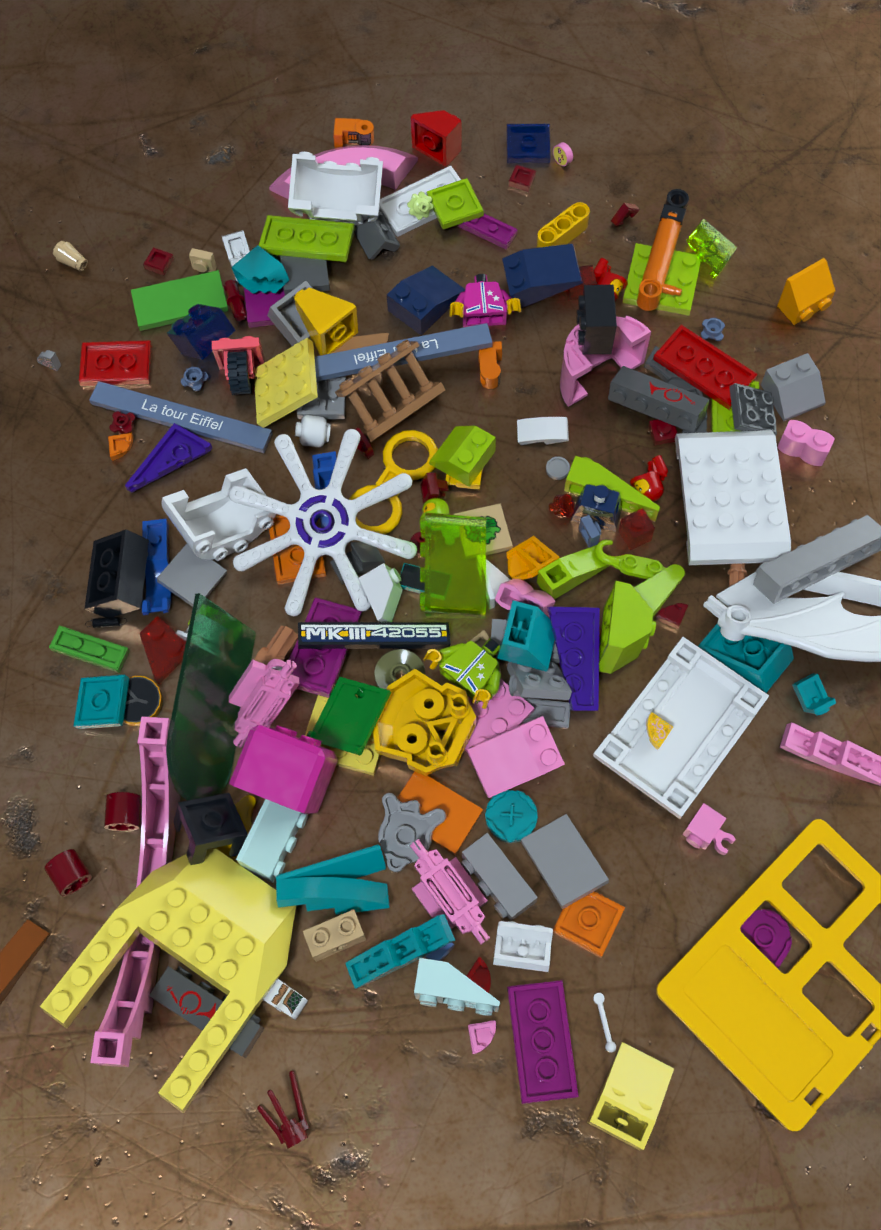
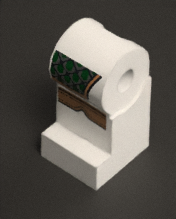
M277 979L263 999L294 1020L297 1019L308 1001L279 979Z

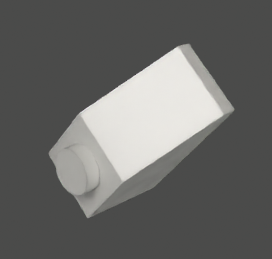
M383 563L359 577V580L377 620L380 622H392L403 590L399 583L401 577L398 571Z

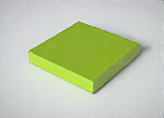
M467 178L426 191L427 196L432 198L430 203L433 204V211L442 229L484 216V210Z

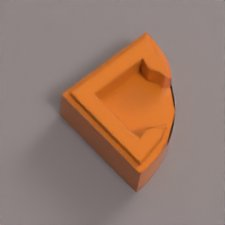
M132 433L108 436L109 452L112 461L123 457L131 449L133 444Z

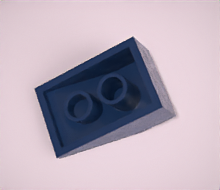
M573 244L523 249L502 258L511 298L520 299L521 308L583 283Z
M432 265L401 280L387 294L388 311L422 336L450 309V304L455 302L459 294L465 292V289Z

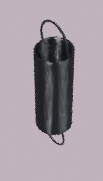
M119 617L93 618L91 620L93 628L123 625L120 624V619L122 618Z

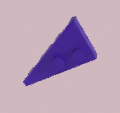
M174 423L125 484V487L132 493L210 452L213 449L212 445Z

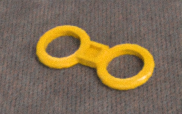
M416 430L402 431L393 435L384 447L383 463L386 469L376 482V485H367L356 490L349 497V500L360 497L402 473L410 475L412 481L424 478L426 473H431L435 469L434 466L429 464V461L438 450L434 440L427 434ZM405 441H416L427 448L429 458L422 467L416 470H405L397 466L393 461L392 454L394 449ZM399 494L386 499L390 502L393 512L384 524L368 526L360 522L357 517L356 524L362 529L380 534L390 533L399 524L402 517V503L398 498Z

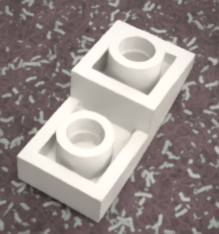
M537 417L517 420L518 443L525 445L544 442L547 445L569 441L568 418Z

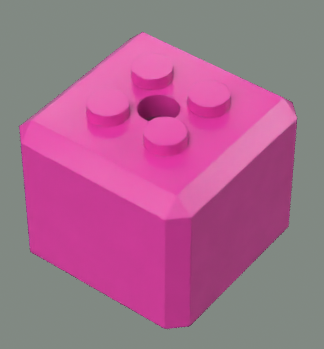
M257 725L249 731L229 784L301 813H318L338 758L335 751L320 746L322 743L320 740L302 734L298 738L296 737L298 732L279 725L276 728Z

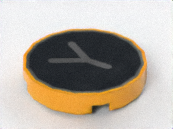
M145 676L129 677L124 724L140 726L141 717L158 716L162 709L163 697L160 688L153 680Z

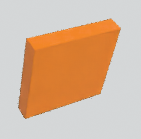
M592 892L562 910L554 926L553 933L601 958L625 907L596 892Z

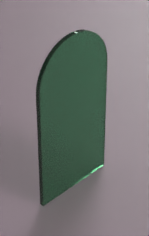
M200 593L195 594L166 746L167 765L171 780L178 793L187 801L219 795L228 783L236 749L233 740L238 735V732L235 730V721L240 711L239 706L229 703V695L251 663L256 635L255 631Z

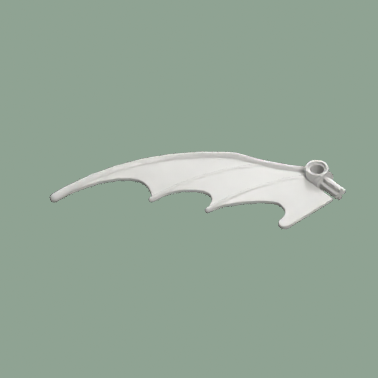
M754 572L717 594L716 598L711 595L703 604L706 609L719 618L717 624L721 627V634L731 641H740L747 635L794 646L829 659L881 662V616H864L845 610L841 604L842 598L845 597L844 592L828 597L785 598L773 604L753 585L757 574Z

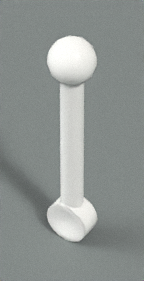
M596 993L593 1001L598 1005L607 1041L605 1048L608 1052L612 1053L616 1050V1044L612 1042L603 1006L605 998L602 993Z

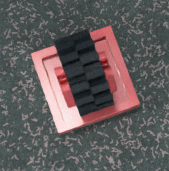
M245 336L242 339L220 338L219 340L212 341L213 354L219 370H225L226 380H229L231 394H251V379L255 378V367L265 363L259 337Z

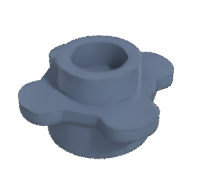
M710 318L702 322L704 328L701 332V337L703 339L709 338L716 341L723 339L722 330L725 328V324L720 319Z
M190 367L184 372L181 384L193 388L194 391H200L203 382L208 380V374L202 372L198 367Z

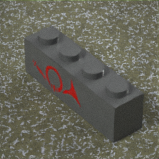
M622 366L612 379L608 400L691 433H695L704 420L709 403L708 398Z
M168 966L149 996L203 1031L226 996H223L221 1000L212 995L215 989L201 981L197 985L190 980L192 974L178 966L176 971ZM254 1014L230 1047L231 1050L244 1058L248 1056L264 1030L259 1025L261 1021L259 1017Z

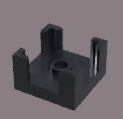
M230 793L178 802L173 823L177 832L181 831L183 825L190 841L187 858L190 865L203 863L207 849L231 845L230 857L239 854L248 833Z

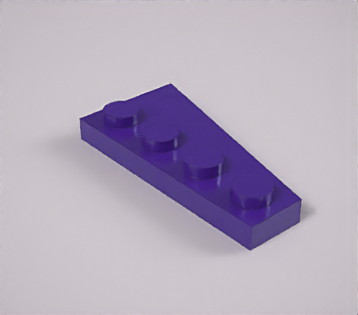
M547 607L562 674L572 691L569 699L570 709L573 711H598L600 608Z

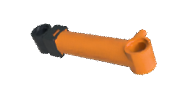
M673 189L667 194L647 265L639 285L637 305L642 310L652 311L656 309L662 293L681 295L682 289L665 284L689 202V196L684 190Z

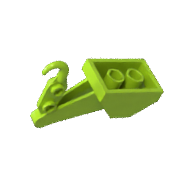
M602 540L595 548V554L602 563L617 568L623 574L647 579L636 587L628 583L615 581L604 605L599 640V671L611 674L637 659L642 649L647 648L649 636H653L656 629V621H653V617L680 584L685 571L683 567L677 564L666 568L657 560L636 555H607L603 552V547L612 545L613 541Z

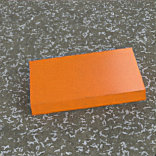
M278 514L275 515L274 523L269 528L271 540L284 535L290 529V523L286 517ZM291 545L273 555L278 585L295 581L304 559V550L299 545ZM323 556L317 559L311 579L326 576Z
M415 771L398 796L399 801L402 803L411 800L418 801L422 815L437 808L445 811L446 820L435 828L432 834V842L455 856L483 812L482 808L431 777L424 776Z

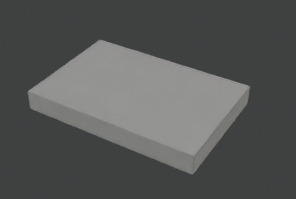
M567 814L521 839L523 847L562 909L609 883L608 877Z

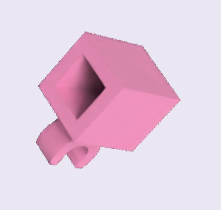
M703 803L682 834L687 837L686 841L690 845L698 849L701 847L705 850L713 840L716 851L721 855H726L728 852L722 846L721 841L726 840L733 844L736 840L732 834L720 829L727 818Z

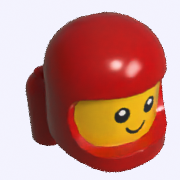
M600 258L593 270V277L597 285H614L615 301H617L621 290L627 287L628 282L624 277L611 273V266L608 265V260Z
M661 455L655 456L647 463V473L630 480L631 486H634L637 491L653 502L662 497L664 493L662 481L665 480L664 478L667 477L668 473Z

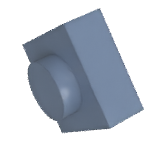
M590 515L580 518L579 531L589 548L597 545L601 535L599 524L596 521L593 522Z

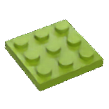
M635 244L627 279L628 285L625 288L622 303L638 306L637 295L639 285L642 281L652 246ZM674 250L665 284L676 286L682 289L680 296L662 293L656 310L690 315L702 255Z

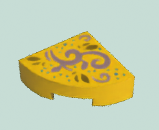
M653 712L647 717L646 727L650 738L649 741L658 750L673 726Z

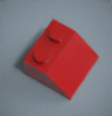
M445 110L413 114L411 116L412 148L447 167L462 151V120Z

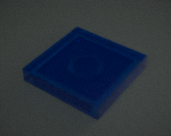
M507 124V163H550V124Z

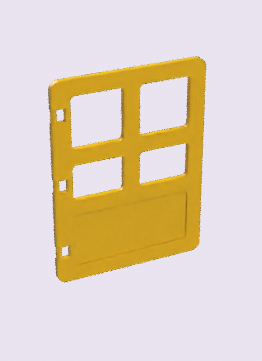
M821 819L811 821L656 986V993L660 1000L789 1131H799L807 1124L819 1107L835 1092L881 1038V984L843 946L845 940L874 908L881 904V875L827 822ZM816 845L823 846L863 887L858 896L827 929L823 928L782 887L783 880ZM764 901L769 902L810 944L809 949L786 974H783L740 930L741 925ZM826 962L832 964L872 1005L871 1012L848 1037L844 1036L802 993V988ZM871 1024L877 1031L867 1041L861 1033ZM815 1088L820 1093V1096L810 1106L804 1098Z

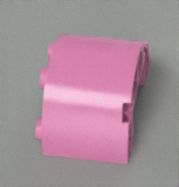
M616 316L617 327L612 354H582V345H578L577 334L578 330H580L579 324L575 326L566 339L560 377V390L567 406L569 407L588 395L577 378L590 372L592 368L606 360L613 358L620 368L625 366L635 369L645 362L651 335L648 327L632 317L626 316L622 318Z

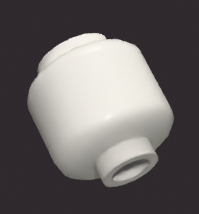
M304 415L301 422H296L295 436L299 437L300 443L304 446L322 447L325 442H329L330 424L327 423L324 417Z

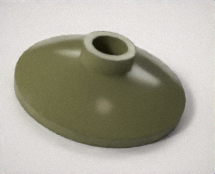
M403 649L392 650L384 654L376 664L374 673L376 684L379 688L386 689L388 685L398 680L396 675L400 673L405 675L413 669H417L425 675L424 664L411 651Z

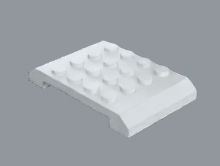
M772 430L676 434L675 444L677 459H679L688 537L686 544L689 565L768 563L783 553L791 552V538L774 432Z
M682 637L623 718L595 751L593 757L681 819L761 709L769 695ZM651 712L673 726L658 750L650 743L647 733L646 720Z

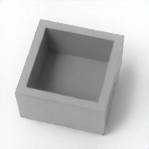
M307 281L273 304L267 315L291 346L306 338L312 340L296 310L294 296L299 290H306L308 287L312 288Z

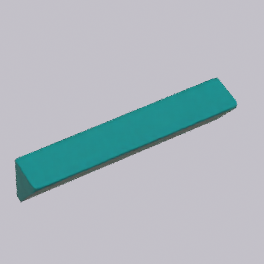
M375 845L277 875L276 880L300 877L357 879L386 869L380 845Z

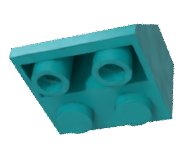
M513 600L507 615L497 659L547 672L555 640L550 618L537 606Z

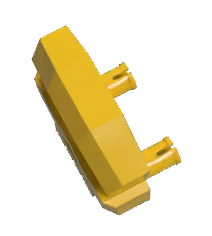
M413 669L387 686L386 689L390 690L391 694L373 729L374 745L377 754L407 762L409 769L427 776L442 768L457 767L476 727V715L469 703L465 690L447 682L441 686L417 669ZM428 701L434 703V706L430 709L424 706ZM446 729H447V731H446V733H445V735H444V737H443V739H442V741H441V739H440V737H439V735H438V733H437L436 731H441V730H446ZM415 736L417 741L411 744L408 742V738Z

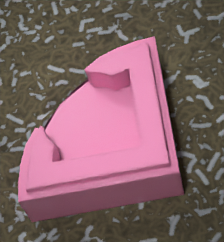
M495 1020L468 1025L472 1054H477L489 1046L496 1030Z

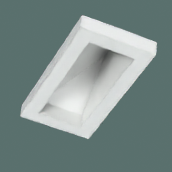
M480 554L476 556V568L489 609H492L497 604L495 597L501 583L511 579Z

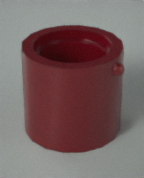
M130 792L107 794L104 828L122 832L138 830L140 827L141 796Z
M74 849L61 852L53 857L44 867V870L62 897L79 891L92 879V875Z

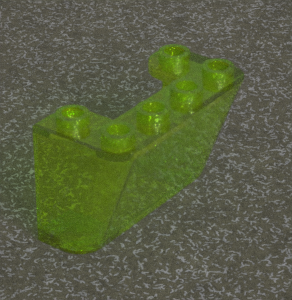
M426 513L425 518H420L421 538H425V542H420V557H425V567H420V582H425V592H420L421 611H425L426 618H486V518Z

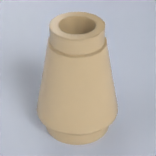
M60 241L56 244L53 256L56 257L57 261L79 271H83L86 268L88 260L70 242Z

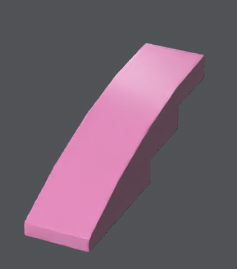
M792 722L786 725L780 748L831 770L881 786V756L848 740L841 742L820 731L813 733Z

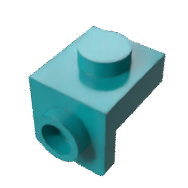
M812 673L792 684L804 712L822 715L827 713L830 707L837 703L835 698L828 697L817 673Z

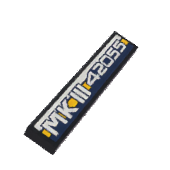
M298 622V649H443L451 645L449 622Z

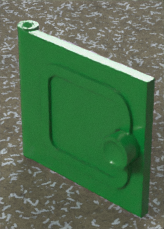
M339 677L313 731H309L307 736L322 741L321 744L359 756L362 755L391 691Z

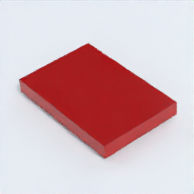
M151 341L83 342L79 372L80 386H96L98 381L111 385L150 384Z

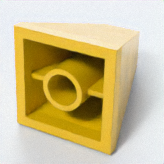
M309 287L306 290H299L295 294L296 310L320 356L333 353L358 333L357 309L353 303Z

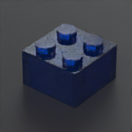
M197 304L189 309L187 316L172 324V329L167 332V335L182 355L203 360L212 352V341L228 338L236 330L221 308Z

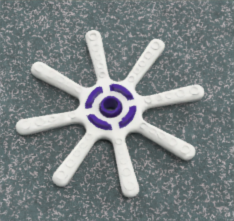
M355 429L345 431L330 483L322 490H317L311 485L291 438L286 434L276 437L275 447L301 493L299 501L295 504H286L241 486H234L229 491L231 501L284 516L290 523V529L284 535L234 557L233 565L236 570L245 571L291 545H299L304 550V559L285 605V612L290 616H298L301 613L316 561L323 555H329L335 560L355 608L358 611H367L371 607L359 577L345 553V547L350 541L357 540L406 559H412L417 554V546L412 542L362 529L356 524L358 512L408 490L412 486V478L410 475L402 473L356 499L348 500L344 498L341 493V487L361 437L360 433ZM322 516L328 517L329 523L326 527H317L316 522L318 518Z

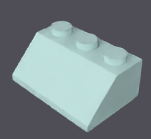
M265 799L236 858L238 863L255 876L273 883L275 877L282 874L285 868V862H283L287 852L291 853L297 842L295 835L299 828L303 829L308 814Z

